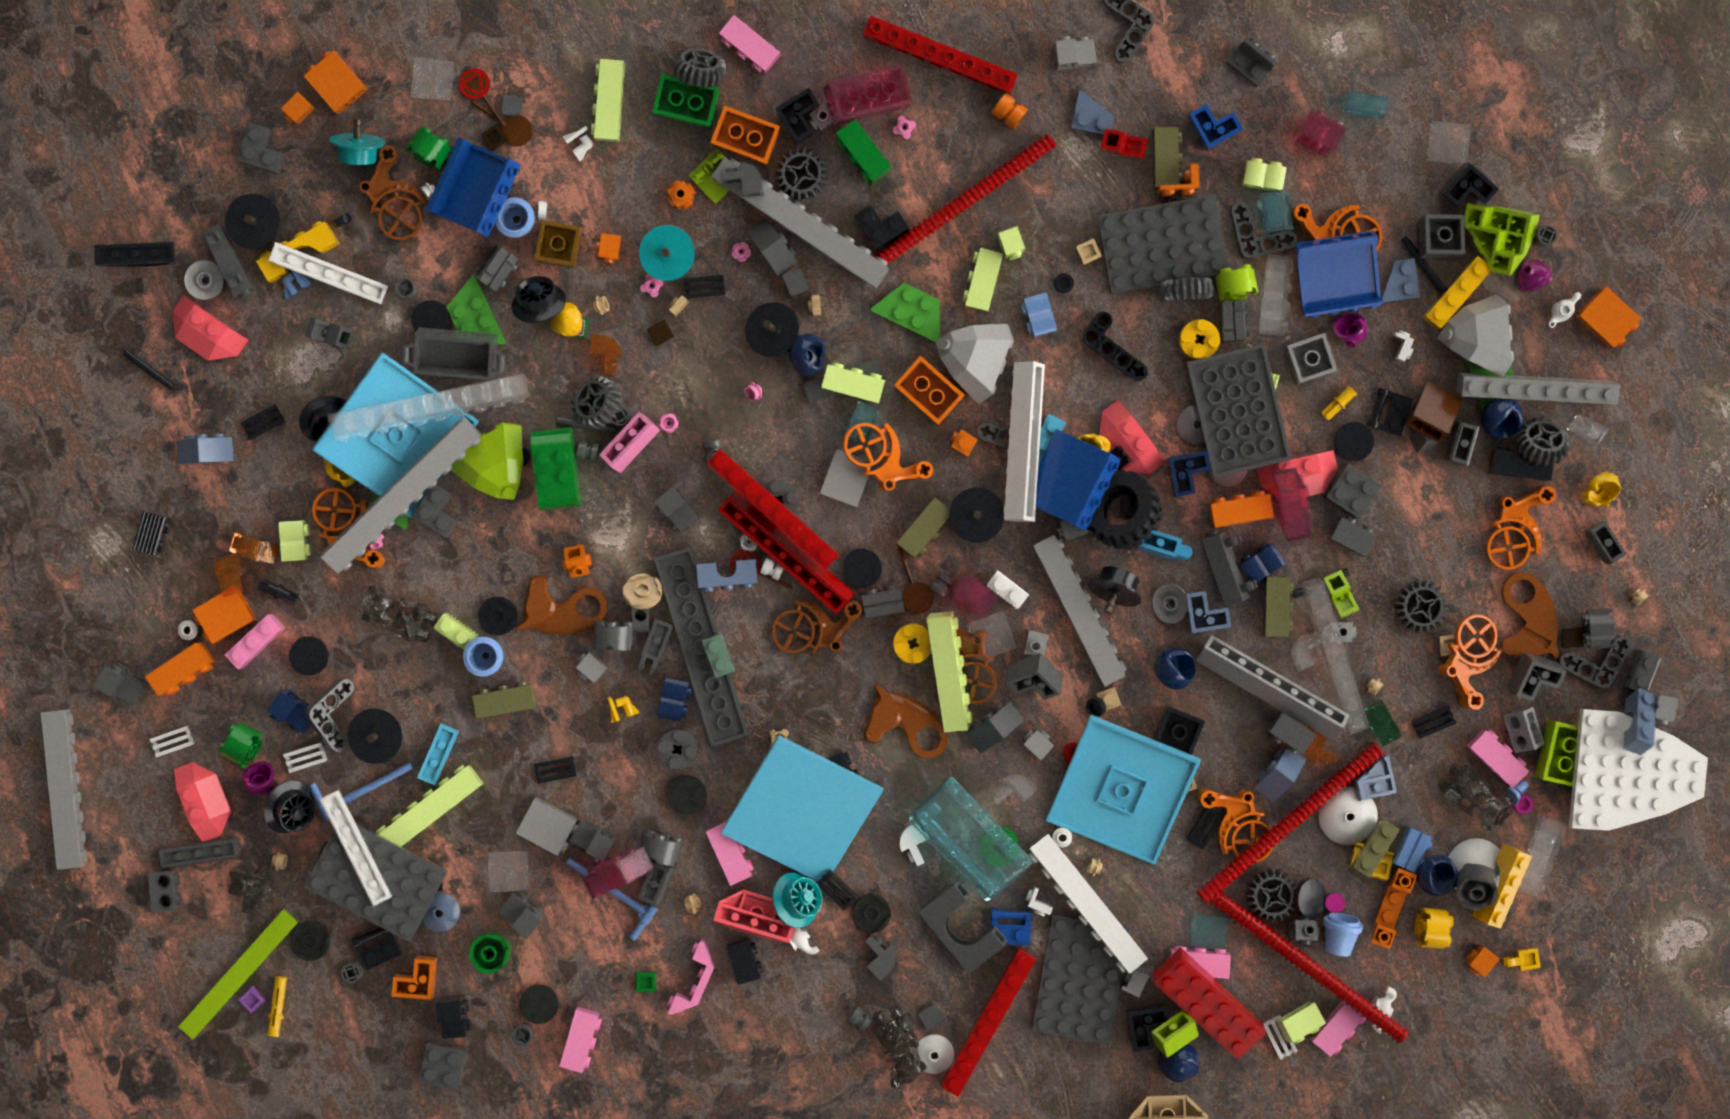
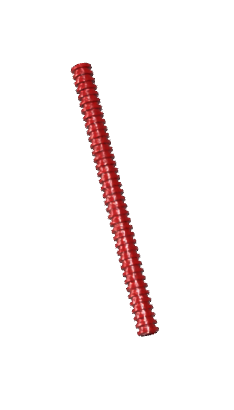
M1046 133L1044 138L1040 137L1039 141H1034V145L1030 144L1029 148H1024V152L1020 151L1018 156L1014 155V159L1010 158L1008 163L1004 162V166L1000 165L998 170L994 169V173L990 172L988 177L984 176V179H980L978 184L974 183V186H970L968 191L964 190L963 194L958 195V198L954 197L952 202H948V205L944 204L942 209H938V212L934 211L932 216H928V219L924 218L922 223L919 222L918 226L914 225L912 230L908 229V233L904 232L902 237L898 236V240H893L892 244L888 243V247H883L882 251L878 250V254H873L872 257L875 259L877 257L882 258L888 263L886 265L888 266L890 261L894 262V258L898 259L900 254L904 255V251L908 252L910 247L914 248V245H918L920 240L924 241V238H928L930 233L934 234V231H938L940 226L944 227L945 223H949L950 219L954 220L956 215H960V212L964 213L966 208H970V205L974 206L976 201H980V198L984 199L986 194L990 195V191L994 192L996 187L1000 188V184L1004 185L1006 180L1010 181V177L1014 178L1016 173L1020 174V170H1025L1026 166L1030 167V163H1035L1036 159L1040 160L1042 155H1046V152L1050 153L1052 148H1056V143Z
M1371 742L1370 747L1367 746L1366 750H1362L1361 754H1357V758H1352V762H1348L1347 766H1343L1342 770L1337 771L1338 774H1333V778L1330 777L1328 782L1325 781L1323 786L1320 785L1319 790H1314L1315 793H1311L1309 798L1306 797L1304 802L1301 801V805H1297L1295 810L1292 809L1290 814L1287 813L1286 818L1282 817V821H1278L1276 826L1273 825L1271 830L1268 829L1267 834L1263 833L1262 838L1259 837L1257 842H1253L1254 845H1249L1248 850H1243L1244 853H1240L1238 858L1235 857V861H1230L1229 866L1226 865L1224 870L1221 869L1219 874H1215L1216 877L1210 878V882L1207 881L1205 886L1202 885L1201 889H1197L1199 897L1208 904L1210 899H1214V895L1218 896L1219 891L1222 892L1224 887L1227 888L1229 883L1232 884L1233 879L1237 880L1238 875L1241 876L1243 871L1246 872L1248 867H1252V863H1257V859L1260 860L1262 855L1265 856L1267 851L1270 852L1271 847H1276L1275 844H1279L1281 839L1284 840V836H1289L1290 831H1295L1294 828H1298L1300 823L1303 824V820H1308L1309 815L1312 816L1314 811L1317 812L1318 808L1323 807L1322 804H1327V800H1331L1332 796H1336L1337 792H1341L1342 787L1346 788V784H1350L1351 780L1354 781L1356 776H1360V772H1365V768L1368 769L1370 764L1373 765L1374 760L1378 761L1379 756L1382 757L1384 755L1382 749L1375 742Z
M1219 891L1218 896L1214 895V899H1210V904H1214L1215 908H1220V912L1224 911L1225 915H1229L1231 920L1234 919L1235 923H1240V927L1244 926L1246 931L1249 930L1251 935H1255V938H1260L1261 942L1264 941L1265 945H1269L1271 950L1275 949V953L1279 952L1280 956H1284L1286 961L1289 960L1291 965L1295 964V968L1299 967L1300 971H1304L1306 976L1309 975L1311 980L1315 979V983H1320V986H1324L1326 991H1331V995L1335 994V998H1340V1001L1345 1002L1346 1006H1351L1350 1009H1355L1356 1013H1360L1362 1018L1366 1017V1021L1370 1020L1372 1025L1375 1024L1376 1028H1380L1382 1033L1386 1032V1036H1391V1039L1396 1040L1397 1044L1402 1043L1409 1033L1408 1029H1403V1025L1399 1026L1398 1022H1394L1392 1017L1389 1018L1387 1013L1383 1014V1010L1379 1011L1378 1007H1374L1372 1002H1367V998L1363 999V995H1358V992L1353 991L1352 987H1347L1348 984H1343L1341 979H1337V976H1332V972L1328 973L1327 969H1323L1321 964L1318 965L1316 960L1312 961V957L1308 958L1306 953L1303 954L1301 949L1298 950L1296 945L1292 946V942L1288 943L1287 939H1283L1281 934H1276L1277 931H1272V928H1268L1266 923H1261V919L1257 920V916H1252V913H1248L1246 908H1241L1242 905H1237V901H1232V898H1228L1226 893L1223 894Z

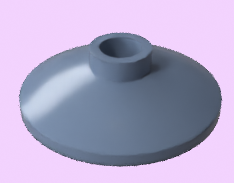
M436 893L422 921L432 931H448L459 920V904L449 894ZM437 910L442 911L443 915L441 917L436 915Z

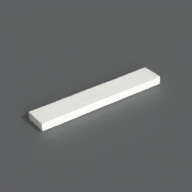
M275 242L268 260L379 304H382L388 288L385 284Z
M337 790L321 798L320 801L372 905L375 906L391 898L392 895L340 791Z

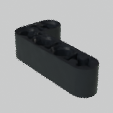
M1099 312L1084 330L1081 338L1082 342L1135 382L1144 380L1148 375L1147 367L1104 335L1112 324V316L1108 312ZM1099 316H1105L1108 319L1107 326L1098 324ZM1090 331L1096 334L1094 342H1089L1086 339L1087 332ZM1108 343L1111 345L1112 351L1110 354L1103 353V344ZM1120 355L1127 357L1128 363L1126 366L1118 364L1117 359ZM1132 361L1135 363L1132 367L1135 369L1141 368L1143 376L1135 377L1136 372L1133 369H1130L1129 372L1126 370Z

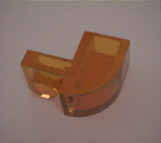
M592 334L590 354L605 356L604 376L613 377V374L617 373L618 361H615V357L623 358L622 348L617 341L609 336Z
M235 532L229 551L252 560L274 564L279 545Z
M233 554L215 559L214 571L215 576L219 580L222 596L226 597L243 592L240 575L243 574L238 555Z
M1306 726L1316 736L1303 755L1313 763H1315L1319 756L1318 761L1330 765V762L1336 764L1339 757L1321 749L1327 737Z

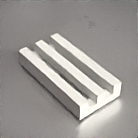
M188 726L150 739L153 745L152 748L156 753V758L194 745ZM183 731L186 732L184 736L157 744L158 740ZM187 738L189 740L185 744L160 752L159 750L161 747Z
M322 742L283 754L289 773L328 761ZM319 747L320 751L293 760L290 759V756ZM315 756H322V759L315 760L294 768L292 766V764Z
M1278 1015L1263 1024L1281 1060L1283 1057L1291 1055V1053L1298 1052L1295 1044L1289 1042L1291 1049L1288 1050L1275 1023L1277 1019L1281 1018ZM1272 1024V1027L1285 1051L1283 1053H1281L1268 1027V1025Z

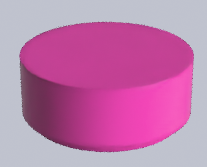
M1522 794L1516 806L1512 804L1516 812L1527 814L1533 808V800L1530 796Z
M1330 893L1326 896L1325 907L1332 913H1338L1344 909L1345 900L1340 894Z

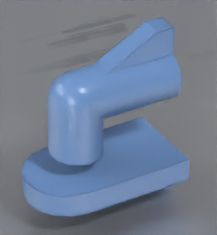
M291 270V272L282 277L281 281L284 285L286 299L298 293L292 283L293 280L297 279L301 288H307L312 284L304 274Z
M1523 780L1515 787H1509L1504 795L1507 798L1505 803L1507 805L1512 803L1516 806L1521 795L1525 794L1529 787L1528 782Z

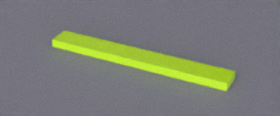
M283 909L178 1027L192 1040L195 1039L298 924V921Z

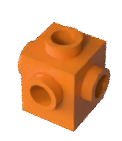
M678 180L669 186L670 189L667 190L669 196L666 198L672 207L677 206L678 210H686L693 205V201H695L693 195L696 192L690 183L686 185L685 181L680 182ZM679 191L684 192V196L681 198L677 196Z
M583 544L564 548L565 559L562 560L564 571L569 572L570 578L590 574L589 566L592 565L590 554H586Z

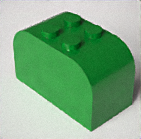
M566 427L531 431V452L539 509L544 511L583 506L578 461L576 459L574 428Z

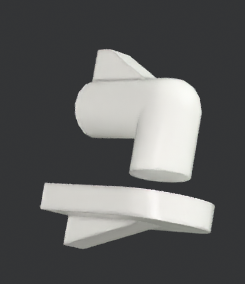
M584 126L578 131L562 137L568 144L588 128ZM587 134L579 138L582 144L572 150L579 161L583 159L585 153L593 146Z

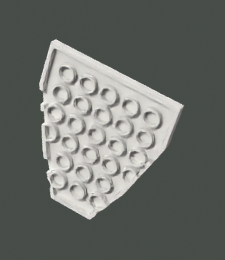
M1580 709L1569 827L1609 831L1668 814L1704 797L1708 758L1675 736L1655 728L1654 746L1644 754L1638 755L1624 750V732L1630 728L1633 721L1632 717L1618 711Z

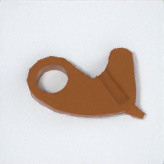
M536 575L529 582L524 605V621L515 627L517 631L532 628L540 632L556 635L584 632L594 626V621L604 620L608 612V600L601 591L595 588H582L565 601L557 604L549 594L547 578ZM585 595L596 597L600 603V612L593 619H585L577 611V603Z

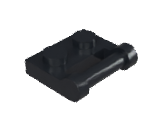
M1379 388L1375 409L1367 426L1401 436L1413 398ZM1386 397L1391 398L1384 423L1381 424L1378 422Z
M382 927L361 937L356 936L352 938V943L366 971L403 954L395 934ZM383 934L387 935L388 939L364 949V943Z

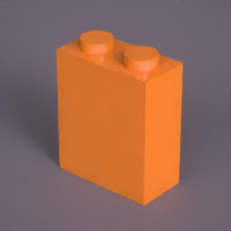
M334 50L326 52L321 57V61L317 65H311L304 75L307 81L338 115L368 90Z
M1607 286L1601 288L1575 316L1609 349L1619 348L1626 341L1624 337L1629 332L1633 333L1639 327L1638 322L1642 319Z
M238 586L231 587L193 609L195 622L198 625L201 624L204 629L203 635L205 639L212 644L222 641L257 621Z

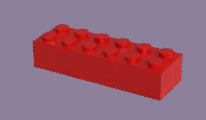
M1181 947L1152 973L1154 984L1237 1060L1266 1034L1264 1024Z

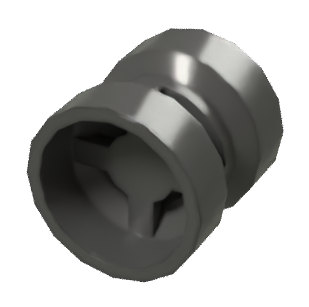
M1542 226L1536 230L1534 241L1541 247L1551 245L1557 239V231L1553 226Z
M401 278L395 284V292L404 299L413 298L417 293L416 284L408 278Z
M618 406L620 410L615 412L616 417H612L611 421L617 426H626L631 420L630 411L625 407Z
M580 440L576 459L584 460L587 458L590 462L596 463L600 444H588L587 441Z
M722 440L703 442V449L706 452L704 456L705 462H708L719 448H722Z
M939 571L937 574L938 580L932 582L929 588L946 598L949 593V586L952 587L956 581Z
M351 961L342 968L341 977L347 983H355L363 976L364 967L358 961Z
M857 1006L846 1022L857 1026V1031L862 1034L872 1022L873 1017L869 1014L865 1015L863 1010Z
M525 1023L519 1024L512 1033L513 1042L518 1046L527 1045L533 1037V1028Z

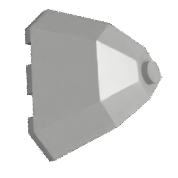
M1493 295L1462 308L1446 322L1437 337L1449 349L1465 359L1500 376L1506 374L1514 361V352L1511 351L1510 341L1513 340L1512 325H1509L1508 316L1511 313L1510 305L1498 295Z
M1008 324L971 325L951 331L936 341L940 358L948 371L977 403H981L995 393L997 388L995 383L998 375H1002L1007 361L1005 360L1009 348H1012L1014 343Z

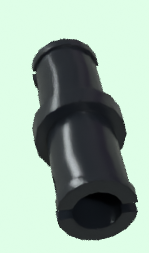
M262 578L258 586V590L274 596V599L278 600L279 598L292 605L296 604L299 597L298 593L283 588L284 585L274 584Z

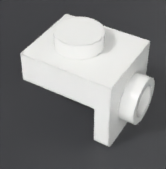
M1401 330L1394 332L1391 337L1402 341L1394 360L1405 362L1412 355L1413 349L1411 346L1414 339L1410 338V334Z
M1034 886L1033 890L1029 889L1025 899L1028 901V907L1033 908L1034 913L1045 916V914L1050 915L1053 909L1052 905L1035 899L1039 888Z

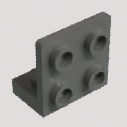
M1245 38L1226 63L1258 87L1277 62L1270 52L1262 51L1259 48L1260 45L1255 40Z

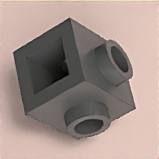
M1299 917L1298 920L1287 923L1288 942L1299 943V946H1311L1312 942L1318 941L1320 929L1317 926V921H1310V918Z

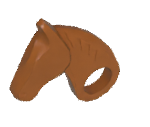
M1519 572L1510 575L1503 582L1501 590L1503 601L1524 620L1525 625L1514 636L1503 639V652L1507 655H1523L1524 652L1533 655L1551 653L1558 659L1560 654L1556 646L1558 632L1557 615L1549 592L1532 574ZM1518 580L1528 581L1533 588L1532 598L1524 604L1515 602L1511 596V587Z
M876 683L873 687L878 695L873 703L865 727V739L870 743H878L884 733L900 726L914 753L922 758H934L942 754L947 746L948 734L944 732L943 725L936 714L921 702L906 695L887 692ZM933 727L939 732L940 743L935 749L924 750L918 746L916 736L920 729Z

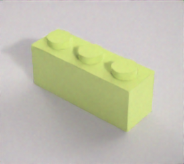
M980 248L979 252L975 251L972 263L976 264L975 269L970 271L967 281L971 285L969 291L965 290L962 300L966 302L965 307L988 313L1003 253Z
M835 362L832 365H827L821 388L879 404L885 380H882V375L871 373L870 376L862 374L863 370L853 367L851 371L843 369L844 365Z

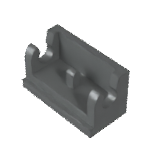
M651 862L638 899L654 906L662 905L675 868Z

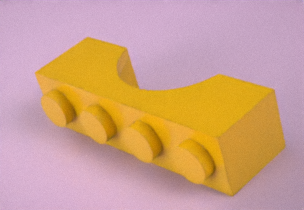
M319 221L311 226V230L307 232L301 231L294 235L295 239L292 241H284L280 244L295 250L310 247L324 254L340 243L329 224ZM266 251L259 256L260 259L256 262L267 281L273 283L289 273V270L286 267L268 261L271 252Z
M1479 256L1474 257L1461 271L1455 282L1429 308L1422 318L1435 330L1441 329L1491 272L1487 263Z
M1502 844L1495 861L1500 870L1497 899L1491 906L1487 905L1482 910H1474L1473 917L1501 929L1532 858L1531 855L1515 847Z

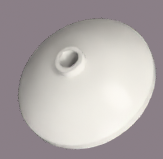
M1346 786V788L1342 787V791L1337 792L1336 796H1332L1331 800L1328 799L1327 804H1322L1323 807L1318 810V821L1323 833L1330 840L1341 845H1354L1356 842L1360 843L1369 837L1377 824L1378 813L1373 799L1358 801L1356 788ZM1349 813L1353 814L1352 820H1347Z
M1471 838L1460 842L1452 849L1448 857L1452 859L1458 872L1466 863L1485 865L1493 869L1498 887L1500 870L1495 861L1500 849L1496 845L1485 839Z

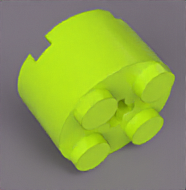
M1250 264L1242 265L1236 270H1231V268L1219 270L1220 274H1217L1215 277L1220 302L1224 298L1225 301L1247 299V294L1252 293L1255 296L1259 293L1254 269L1251 268Z

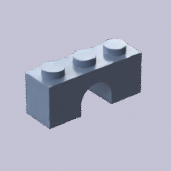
M756 560L734 561V573L728 578L718 574L716 563L696 564L697 589L702 588V592L714 591L713 587L721 586L722 590L733 589V585H741V588H752L754 583H758Z
M1638 688L1625 698V714L1632 717L1633 721L1630 728L1624 732V750L1642 755L1654 746L1656 694Z

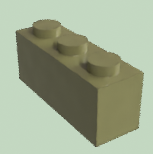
M1157 127L1153 129V189L1164 185H1179L1183 182V174L1179 172V164H1182V152H1179V144H1182V132H1178V127Z
M934 498L897 541V544L914 558L917 555L921 557L928 549L925 545L930 540L934 542L941 534L938 532L941 526L947 527L950 523L949 509L938 499Z
M1290 577L1264 578L1263 636L1289 637L1290 633L1293 632V621H1290V613H1293V601H1290V593L1294 591V583L1290 581Z
M527 681L515 683L516 687L513 688L503 685L496 687L497 691L489 692L488 688L477 690V694L472 695L476 719L536 708L533 684L528 685Z
M1384 818L1380 820L1349 867L1348 872L1363 882L1368 880L1400 829Z

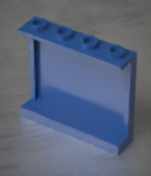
M458 137L426 210L488 237L510 192L521 164Z
M1374 231L1295 243L1301 310L1305 317L1317 318L1320 314L1335 315L1339 311L1347 310L1353 312L1359 310V308H1376L1378 305L1384 304L1380 294L1376 250L1378 236Z
M1056 429L1038 465L1036 508L1085 531L1091 523L1092 516L1100 505L1101 498L1108 488L1121 459Z

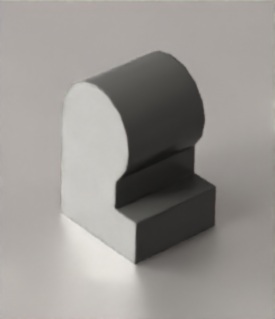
M631 607L633 632H650V608L636 609Z

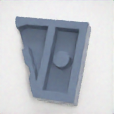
M1079 91L1071 129L1104 135L1105 128L1112 129L1114 116L1083 91Z
M1415 258L1394 261L1384 294L1381 297L1384 303L1420 298Z
M1389 756L1382 757L1354 781L1358 801L1397 793Z

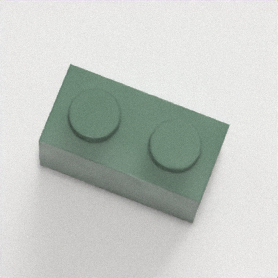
M722 633L702 640L715 678L735 671Z

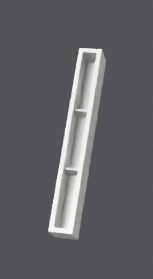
M1034 361L1014 362L1012 372V402L1010 409L1009 447L1007 450L1005 506L1003 512L1004 520L1013 522H1035L1045 364Z
M1049 834L1045 835L1028 849L1031 852L1028 855L1035 864L1039 862L1043 867L1041 872L1047 879L1052 878L1056 883L1053 885L1060 895L1064 893L1068 898L1066 901L1068 906L1080 913L1078 918L1085 926L1089 925L1092 928L1091 934L1097 941L1101 940L1104 943L1105 947L1103 949L1110 957L1114 956L1118 961L1116 965L1122 973L1126 971L1130 974L1148 959Z

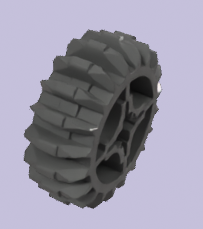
M694 47L693 49L686 48V50H680L679 53H676V57L673 60L674 76L678 80H682L683 84L687 83L689 86L693 85L697 88L703 87L704 89L706 87L713 88V86H719V83L723 82L726 75L725 60L720 55H716L715 52L703 50L702 48L696 49Z
M796 147V154L794 155L791 150H788L787 152L790 157L787 158L785 155H782L781 158L785 162H777V165L782 167V169H775V173L781 174V176L775 177L776 181H782L778 185L779 189L786 187L783 192L787 194L790 191V199H793L794 195L797 194V201L801 200V195H804L807 201L809 193L815 198V190L819 193L822 192V189L818 186H826L822 179H828L827 174H822V172L828 171V167H821L825 164V160L823 159L818 162L821 155L818 153L813 157V149L807 154L806 147H803L802 153H799V149ZM796 159H805L802 165L798 167L789 165ZM811 161L818 169V178L808 171ZM805 167V174L807 176H802L801 179H798L799 175L796 172H801ZM786 170L795 176L793 187L786 181ZM805 181L814 183L808 189H798Z
M1207 277L1166 280L1160 283L1159 291L1161 300L1164 302L1202 300L1213 296L1212 280Z
M596 375L593 378L588 377L587 382L582 381V386L577 387L578 392L573 394L575 400L571 401L574 405L571 410L574 412L573 416L578 419L577 421L588 428L599 429V427H605L606 423H611L612 417H616L615 412L620 410L618 405L622 403L619 399L622 395L619 392L620 388L607 377Z
M1542 417L1540 420L1533 418L1532 421L1527 420L1517 433L1516 446L1518 447V452L1523 453V458H1529V462L1534 461L1537 465L1542 463L1544 467L1548 464L1553 466L1555 463L1559 464L1566 458L1570 450L1571 438L1568 437V432L1563 430L1564 426H1557V422L1551 423L1550 419L1544 421Z
M1415 580V587L1409 582V590L1402 587L1401 590L1405 594H1397V597L1402 599L1401 602L1395 601V605L1401 606L1400 609H1395V612H1402V615L1398 616V620L1406 619L1402 625L1406 627L1410 623L1409 630L1413 631L1416 627L1417 633H1421L1422 627L1425 633L1429 632V626L1432 630H1436L1434 623L1441 626L1443 623L1439 618L1446 619L1447 616L1442 613L1443 611H1449V608L1443 607V604L1449 603L1448 600H1442L1446 593L1439 594L1442 588L1438 586L1434 589V582H1431L1428 586V581L1423 580L1421 586L1420 581ZM1426 590L1434 597L1423 599L1417 591ZM1412 595L1414 604L1407 611V602ZM1420 602L1427 603L1424 611L1416 610L1420 606ZM1436 602V613L1433 617H1431L1432 615L1430 612V608ZM1420 613L1427 622L1418 623L1410 616Z
M1270 868L1269 875L1264 869L1262 870L1264 876L1261 877L1260 874L1256 873L1255 875L1258 880L1250 879L1254 886H1247V889L1252 891V893H1246L1247 898H1252L1247 901V904L1254 905L1250 910L1252 912L1257 911L1256 916L1258 918L1263 915L1264 921H1267L1269 916L1272 922H1275L1276 916L1282 921V914L1289 917L1290 914L1287 911L1289 909L1293 912L1295 911V908L1291 905L1292 903L1296 905V900H1293V891H1295L1297 885H1292L1295 882L1293 878L1287 880L1289 878L1287 872L1282 876L1281 869H1278L1275 874V870ZM1268 880H1279L1272 887L1263 885ZM1284 884L1288 890L1287 901L1281 897ZM1258 890H1261L1265 895L1261 906L1257 900ZM1265 890L1269 892L1275 891V894L1280 899V901L1276 898H1272V900H1270V896ZM1274 903L1282 905V907L1277 910H1266Z

